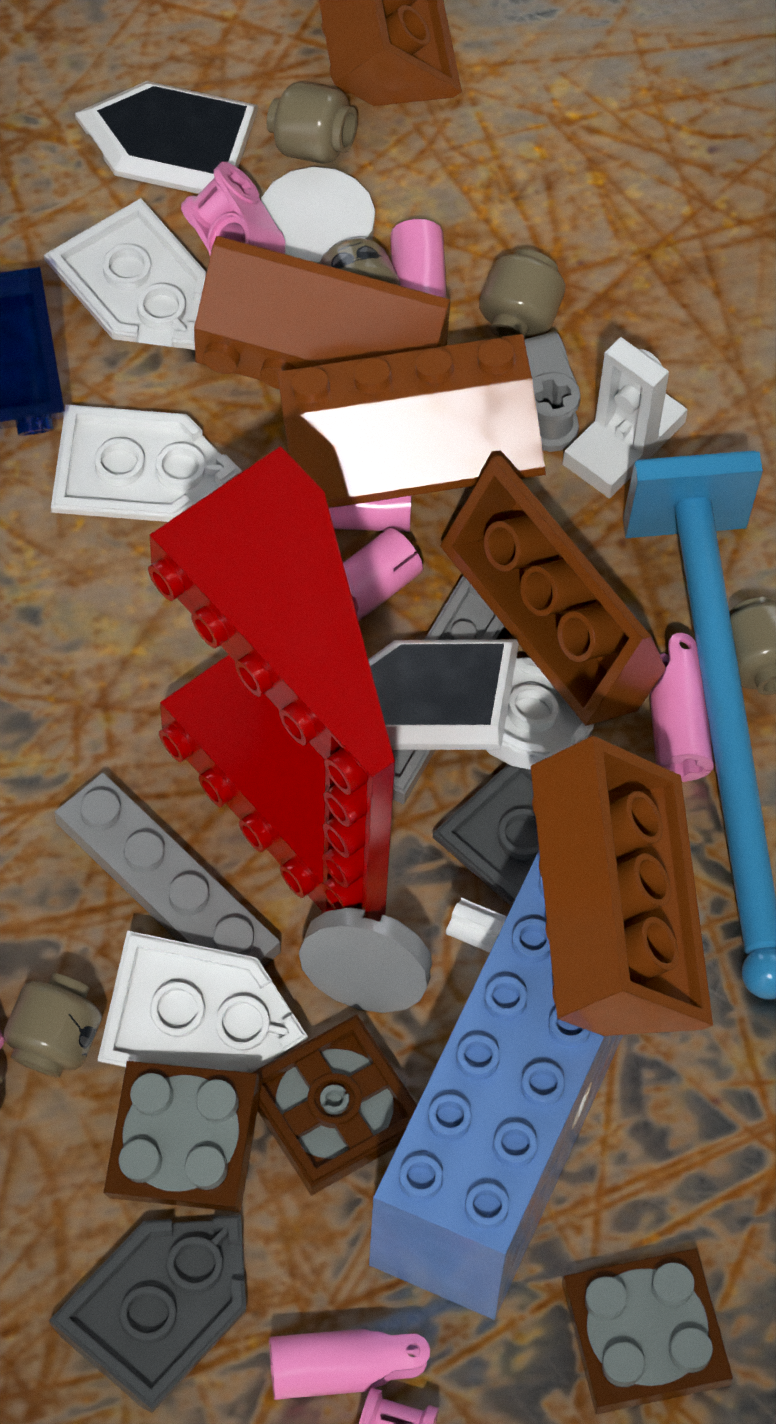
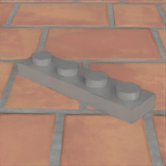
M103 772L55 811L56 824L177 941L256 957L263 968L281 953V942Z

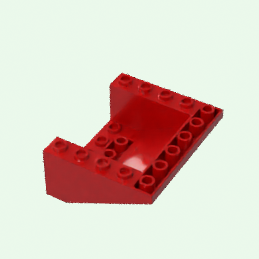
M280 446L149 534L151 565L148 567V572L154 585L166 599L173 601L177 598L191 613L195 629L210 647L216 649L221 646L228 653L226 657L160 702L162 729L159 731V737L166 750L176 761L181 763L187 760L200 774L198 777L199 782L210 800L218 807L226 804L240 819L239 827L251 846L258 852H263L267 849L281 865L279 869L284 881L298 897L304 898L308 895L322 911L321 914L337 909L358 908L365 910L363 918L380 922L382 915H386L395 760L325 492Z

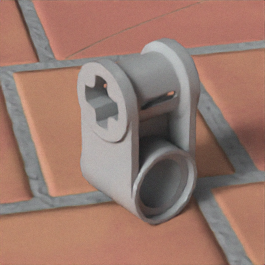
M555 331L524 340L534 388L542 449L548 452L561 451L568 448L576 440L579 432L576 411L580 404V390L570 369L563 342Z

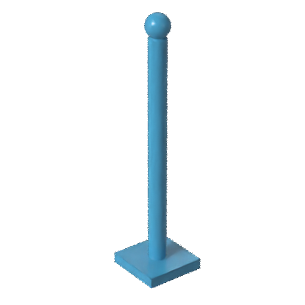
M760 451L637 460L634 463L623 515L625 538L679 534L745 953L748 954L742 966V979L746 988L753 995L762 999H775L776 894L716 532L747 529L763 472Z

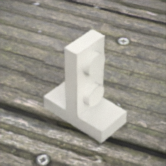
M622 337L605 352L595 421L564 451L562 465L609 499L632 477L635 461L650 459L686 422L688 409L666 394L669 371L662 366L661 362L652 353L644 349H637Z

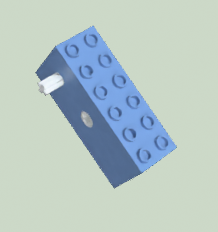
M539 851L508 916L464 898H461L452 912L451 920L446 929V935L490 952L373 1197L369 1266L493 1320L496 1319L623 1035L602 1036L557 1019L556 1005L552 994L554 983L550 945L546 935L547 917L543 880L539 870Z

